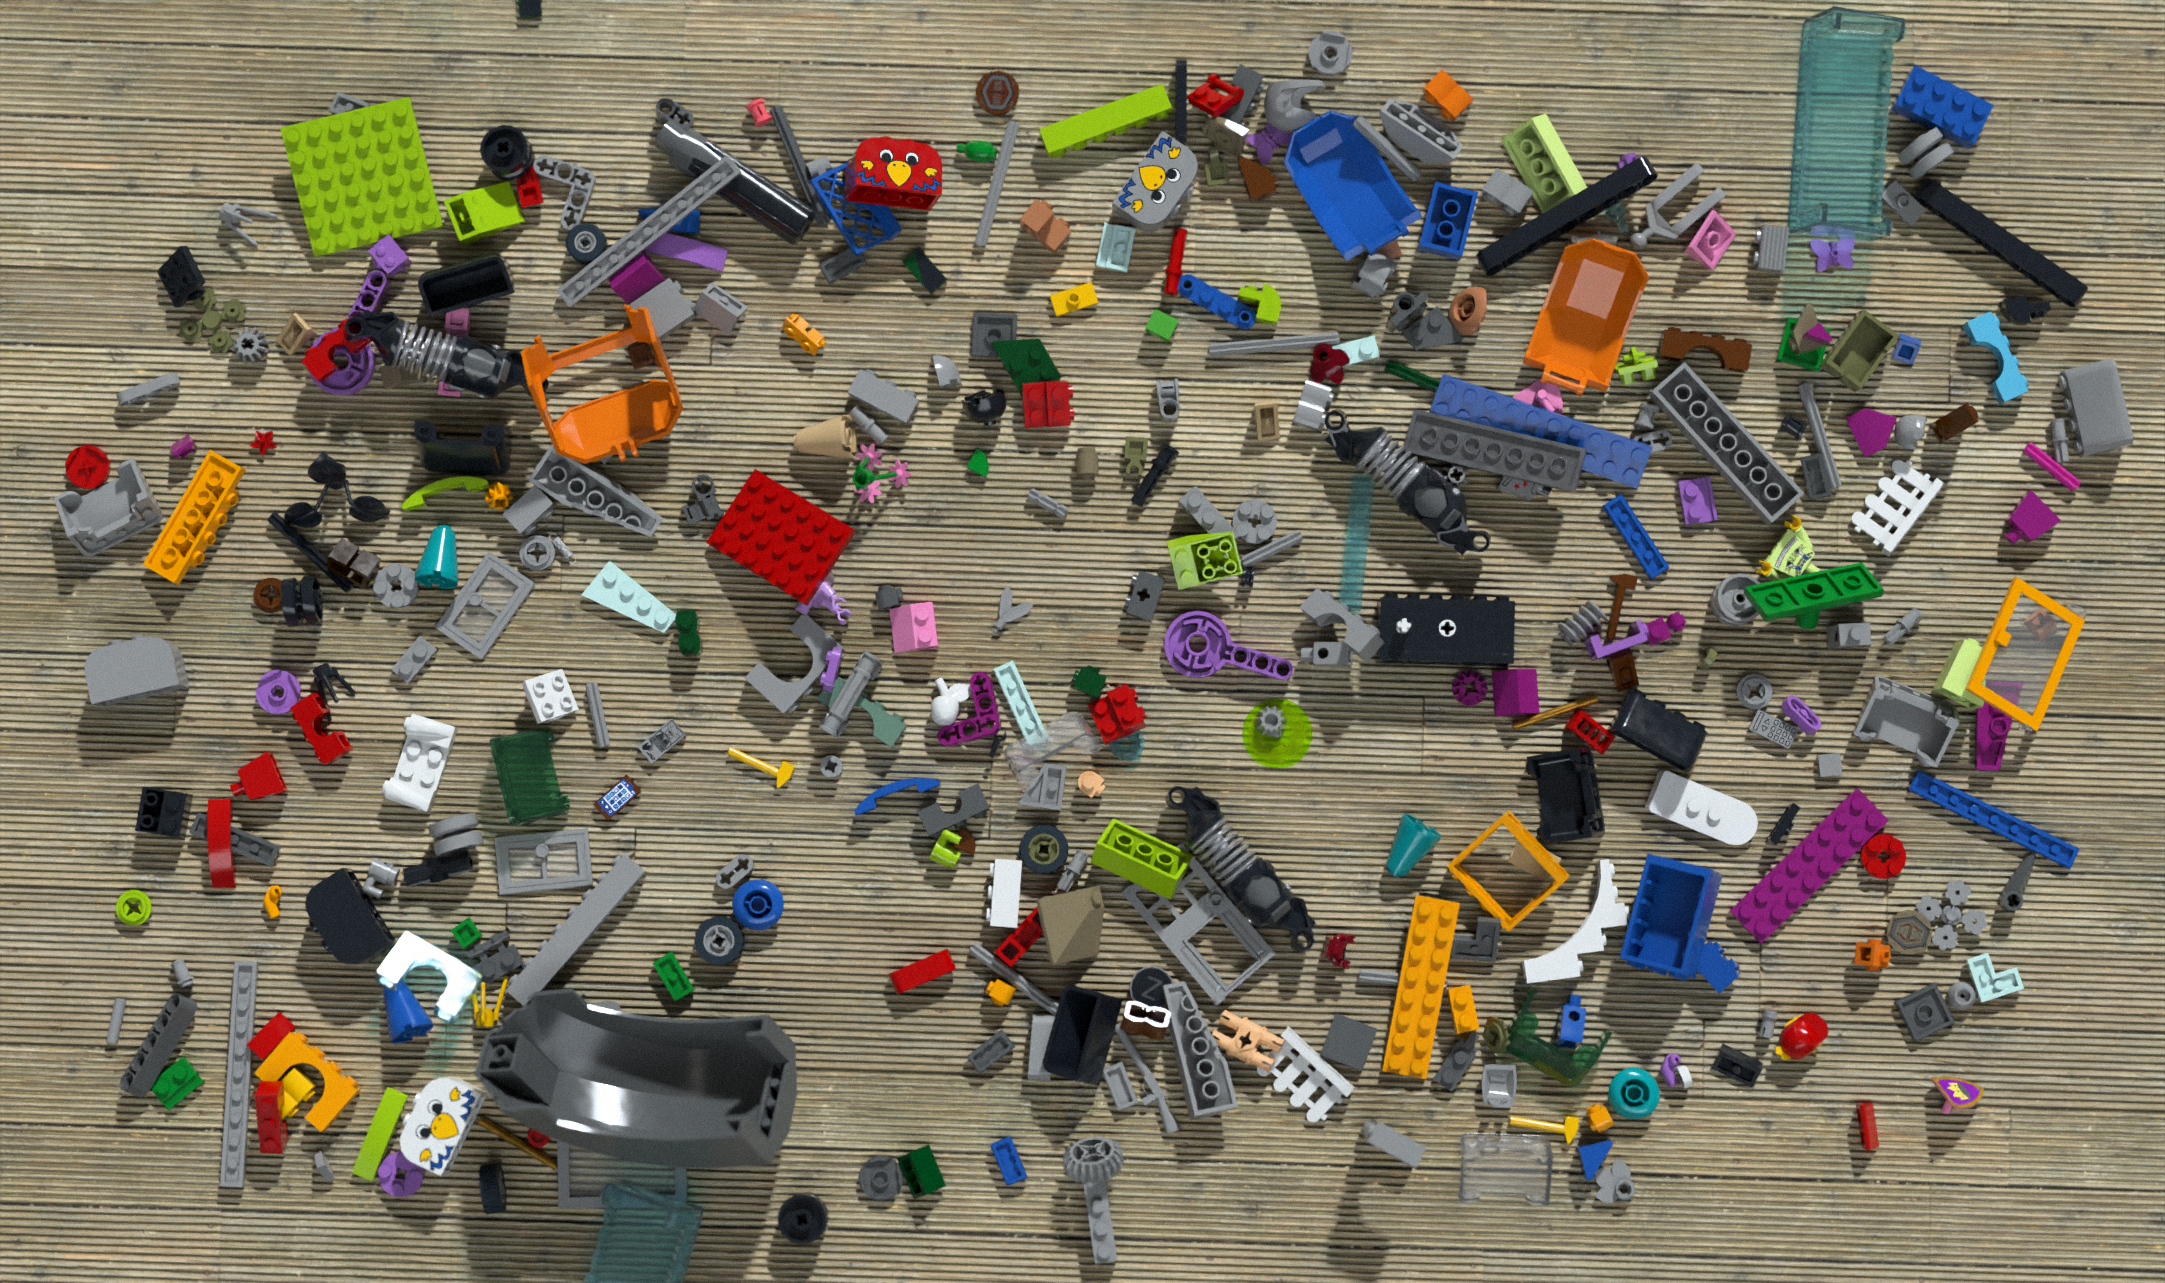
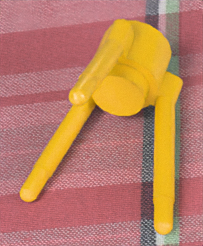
M508 975L504 977L494 1012H492V1008L486 1007L485 983H481L480 1008L478 1007L475 986H470L476 1026L492 1027L494 1026V1020H499V1011L507 987Z

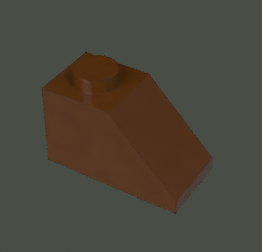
M1243 156L1237 158V164L1251 203L1276 195V188H1279L1276 175L1272 176L1269 169Z

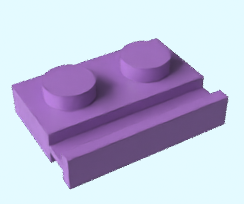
M1710 476L1677 482L1685 526L1718 520Z

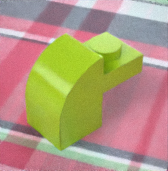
M1264 284L1262 292L1258 291L1257 287L1245 285V288L1240 287L1239 300L1259 304L1256 322L1277 326L1281 310V300L1277 291L1267 284Z

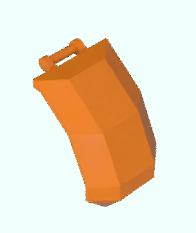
M1594 238L1565 247L1522 362L1543 370L1540 383L1556 385L1573 391L1575 395L1582 397L1586 386L1603 392L1607 391L1624 339L1649 279V275L1636 253ZM1550 372H1551V373H1554V374H1557V375H1560V376H1563V377H1565V378H1568V379L1577 381V382H1579V383L1577 384V383H1574V382H1571V381L1562 379V378H1560V377L1551 375Z

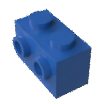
M1709 940L1704 944L1698 971L1720 993L1740 976L1738 971L1740 967L1732 958L1728 960L1722 954L1725 951L1716 941L1712 943Z

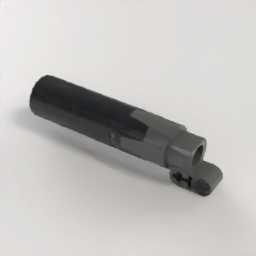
M662 98L657 102L656 118L664 126L656 136L655 143L656 148L670 156L669 164L695 180L724 156L729 155L742 173L719 190L716 195L791 245H795L802 240L815 219L816 211L695 131L694 117L690 111L670 98ZM667 108L670 109L671 112L668 114H664L661 112V110Z

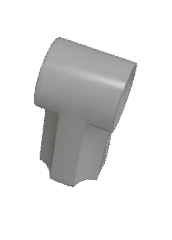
M828 156L807 163L812 179L832 170ZM826 181L818 183L822 190L830 192L832 183ZM835 184L833 193L840 195L838 186Z

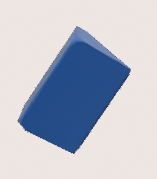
M1900 333L1892 358L1913 365L1921 347V341Z

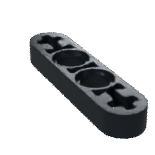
M1176 59L1175 140L1181 144H1187V59Z

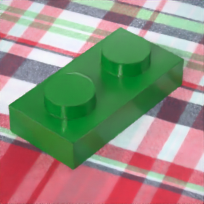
M673 951L653 962L674 1001L695 990Z

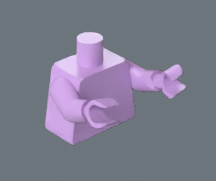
M832 570L820 585L808 606L799 601L795 608L798 612L807 615L811 606L819 608L820 605L825 606L838 616V622L841 625L846 624V620L841 619V616L851 617L850 611L848 609H841V605L837 602L842 600L847 604L846 600L838 597L831 588L835 580Z

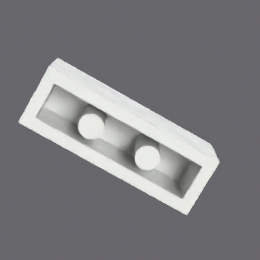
M995 859V863L990 865V877H994L993 886L989 885L988 899H992V907L987 908L986 921H990V926L1017 928L1022 861Z

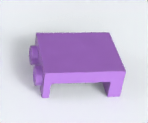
M1640 619L1630 624L1634 636L1604 647L1598 634L1586 639L1584 643L1591 661H1596L1610 654L1646 642L1648 640L1647 636H1649L1646 624L1641 623Z

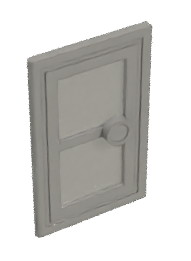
M488 551L435 628L483 660L535 586V583Z
M588 828L495 838L500 895L593 886Z

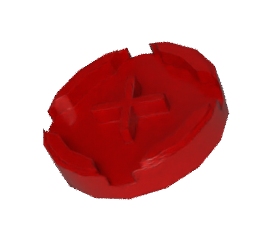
M92 445L78 447L67 457L65 462L66 475L77 487L95 489L108 479L111 472V463L107 454L100 448Z

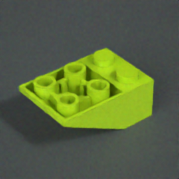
M509 181L464 192L444 200L458 239L463 246L525 222Z
M1233 531L1190 535L1166 541L1178 590L1243 574Z

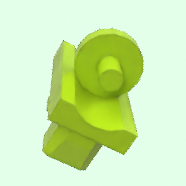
M1630 347V354L1623 355L1625 363L1616 364L1614 371L1619 375L1621 383L1629 385L1635 383L1633 372L1637 371L1641 372L1643 381L1655 379V367H1658L1657 360H1654L1653 357L1644 358L1646 357L1645 351L1637 352L1635 347Z

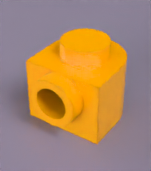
M997 978L995 982L990 981L985 993L992 997V1002L1002 1007L1004 1003L1007 1005L1010 1003L1016 988Z
M1594 1104L1586 1109L1589 1117L1586 1121L1592 1132L1597 1130L1600 1134L1615 1125L1604 1105L1598 1106V1104Z

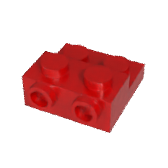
M1068 381L1021 383L1024 428L1071 426L1070 421L1074 420V409L1069 405V398H1073L1072 385H1068Z
M1127 684L1108 691V696L1087 704L1105 745L1146 728L1144 720L1147 719L1142 706L1137 707L1135 701L1139 699L1134 687L1129 689Z

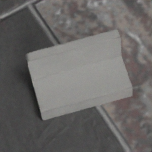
M712 282L702 291L695 305L696 310L694 312L729 335L736 322L746 313L748 307Z

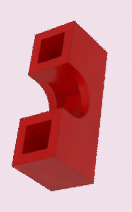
M349 318L343 320L338 325L339 329L333 334L330 332L321 339L322 343L316 348L313 346L304 353L305 357L301 361L317 381L324 382L339 369L333 358V353L337 347L345 345L351 353L358 354L372 342L370 338L355 343L349 342L344 338L343 329ZM355 326L348 328L353 334L360 332Z
M320 693L310 694L290 707L294 721L303 729L304 738L308 743L312 744L315 749V756L324 765L332 764L353 750L343 731H336L330 735L322 731L321 720L331 711Z
M1037 907L995 951L1010 967L1043 934Z
M260 1081L255 1093L260 1153L283 1154L288 1142L287 1120H282V1108L285 1102L283 1081Z

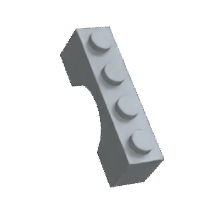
M1316 588L1300 606V609L1321 628L1333 623L1345 624L1347 626L1345 644L1353 653L1367 663L1384 644L1379 636L1381 632L1372 624L1369 627L1364 624L1366 621L1359 614H1351V609L1343 602L1339 604L1335 602L1336 598L1329 591L1322 592Z
M1103 1180L1101 1183L1095 1182L1093 1185L1086 1183L1084 1184L1095 1264L1117 1261L1106 1180Z

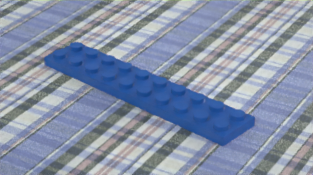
M1444 373L1429 413L1585 448L1587 451L1582 470L1636 489L1653 448L1645 443Z

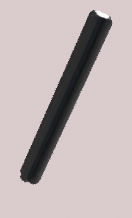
M274 512L269 516L268 522L344 592L348 593L354 587V583L326 569L328 559L278 513Z

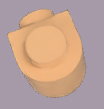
M1086 771L1080 775L1078 786L1090 798L1094 795L1098 797L1105 788V785L1102 784L1105 780L1095 772Z

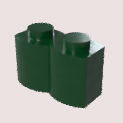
M693 609L677 611L675 623L680 633L678 638L680 652L685 657L702 655L703 642L698 634L700 630L698 614Z

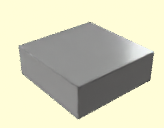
M1840 753L1817 755L1819 777L1843 775Z

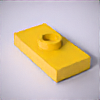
M1092 282L1050 295L1056 317L1098 304Z

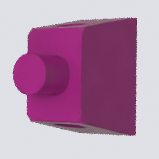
M2030 490L2022 496L2005 520L2011 529L2004 537L2012 545L2020 538L2028 543L2061 520Z

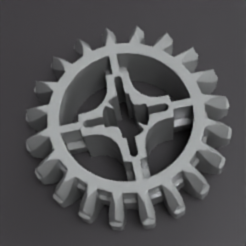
M1094 1135L1092 1138L1077 1139L1076 1143H1070V1147L1065 1148V1153L1063 1154V1166L1069 1179H1074L1075 1182L1082 1181L1083 1184L1091 1183L1093 1185L1095 1182L1101 1183L1103 1180L1110 1181V1177H1116L1117 1173L1121 1172L1124 1162L1121 1146L1118 1145L1117 1141H1112L1111 1138L1105 1139L1104 1136L1095 1137Z

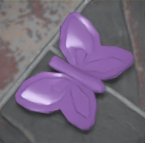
M1269 122L1266 125V130H1261L1262 134L1255 133L1247 137V141L1252 146L1257 147L1258 160L1263 165L1271 160L1273 155L1272 146L1277 150L1279 149L1277 143L1281 145L1289 144L1292 133H1283L1273 128Z
M1843 237L1838 241L1837 246L1835 241H1831L1829 246L1823 240L1812 239L1810 241L1811 249L1814 254L1819 256L1817 270L1822 272L1829 268L1831 264L1836 266L1837 263L1848 269L1853 268V259L1850 252L1854 248V237Z

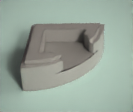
M322 1151L315 1153L314 1159L319 1173L327 1182L334 1180L333 1171Z

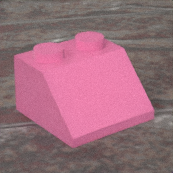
M933 602L909 604L889 609L895 653L939 648Z

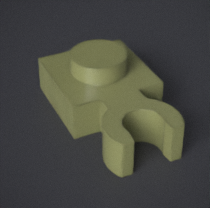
M1126 436L1124 459L1131 460L1126 467L1127 475H1130L1132 467L1138 468V476L1142 475L1143 467L1140 461H1146L1148 438Z

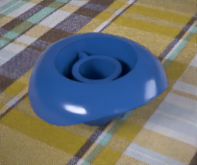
M755 879L744 883L737 889L733 897L732 908L736 919L743 926L751 930L761 931L777 923L783 912L784 901L776 885L767 880Z

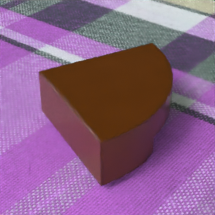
M961 827L958 836L962 838L959 844H954L953 847L974 855L976 850L974 838L967 829Z

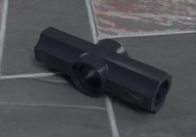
M463 852L446 858L443 856L430 859L426 863L404 868L403 876L407 887L422 885L427 882L435 883L450 879V876L473 871V863L469 852Z

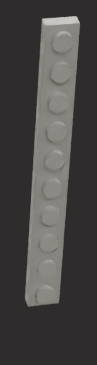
M729 155L724 156L559 287L557 292L569 308H572L742 173Z
M234 961L220 1186L244 1187L253 1060V1051L247 1046V1043L254 1037L259 962Z

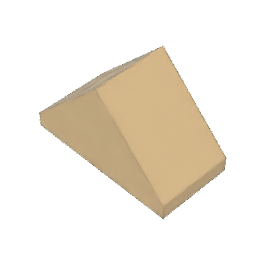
M294 313L276 341L291 356L312 339L316 332L300 315Z
M1277 401L1255 403L1254 416L1258 441L1280 439Z

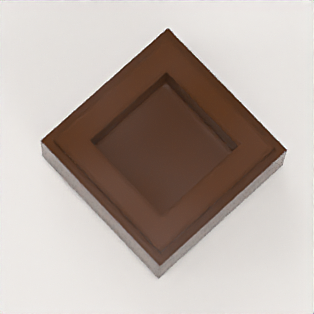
M643 342L627 348L635 370L656 363L649 343Z

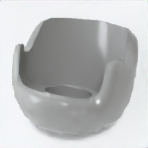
M1908 415L1899 419L1895 425L1894 434L1896 442L1902 449H1918V445L1915 442L1924 436L1925 423L1927 421L1925 416Z

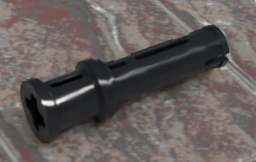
M1162 443L1161 451L1151 461L1152 467L1130 499V501L1140 507H1143L1162 474L1169 471V465L1174 457L1179 455L1176 449L1166 443Z

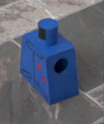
M1569 994L1567 1005H1563L1560 1008L1554 1046L1576 1049L1582 1044L1586 1009L1580 1008L1581 996ZM1569 1016L1573 1017L1574 1021H1571Z

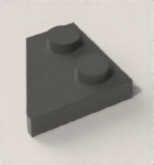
M1438 306L1402 332V335L1415 351L1463 341V338Z

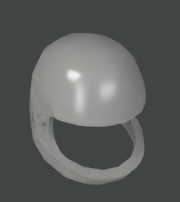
M1286 80L1269 83L1264 102L1266 120L1273 128L1283 133H1292L1314 120L1317 113L1301 109V101L1307 93L1325 89L1323 81Z

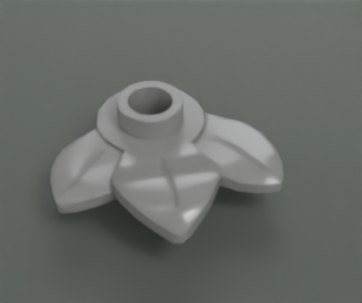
M1615 1159L1611 1169L1601 1168L1594 1174L1595 1181L1601 1187L1596 1194L1599 1200L1612 1203L1617 1199L1629 1200L1633 1197L1635 1185L1630 1180V1169L1623 1161ZM1621 1185L1627 1186L1625 1193L1620 1192L1619 1188Z

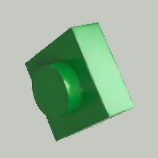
M470 917L450 930L463 949L483 936Z

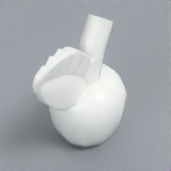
M941 677L935 680L940 696L932 700L931 714L935 723L946 726L955 722L959 712L958 703L964 702L971 695L972 690L971 686L960 683L954 684L948 689Z

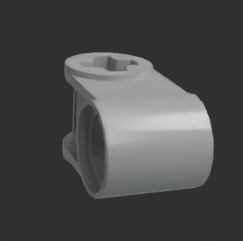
M1178 378L1167 382L1156 380L1160 417L1165 422H1174L1179 417L1180 411ZM1172 406L1176 412L1173 415H1167L1164 413V408Z

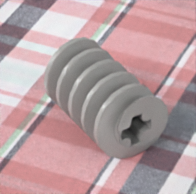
M1589 600L1586 602L1587 608L1584 606L1579 607L1580 614L1574 611L1572 613L1573 619L1570 617L1565 618L1566 625L1562 622L1558 624L1561 636L1571 648L1574 647L1573 639L1578 643L1581 642L1580 634L1584 637L1588 636L1586 629L1592 632L1595 631L1594 623L1599 627L1602 626L1600 618L1608 621L1604 612Z

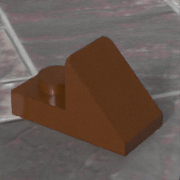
M1630 648L1608 655L1609 659L1606 660L1618 692L1639 685Z

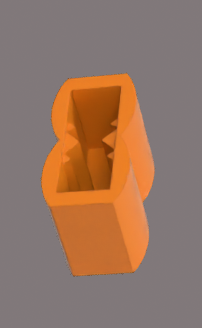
M1443 70L1422 91L1424 99L1430 105L1435 104L1438 106L1441 116L1446 120L1451 119L1453 122L1473 102L1472 97Z

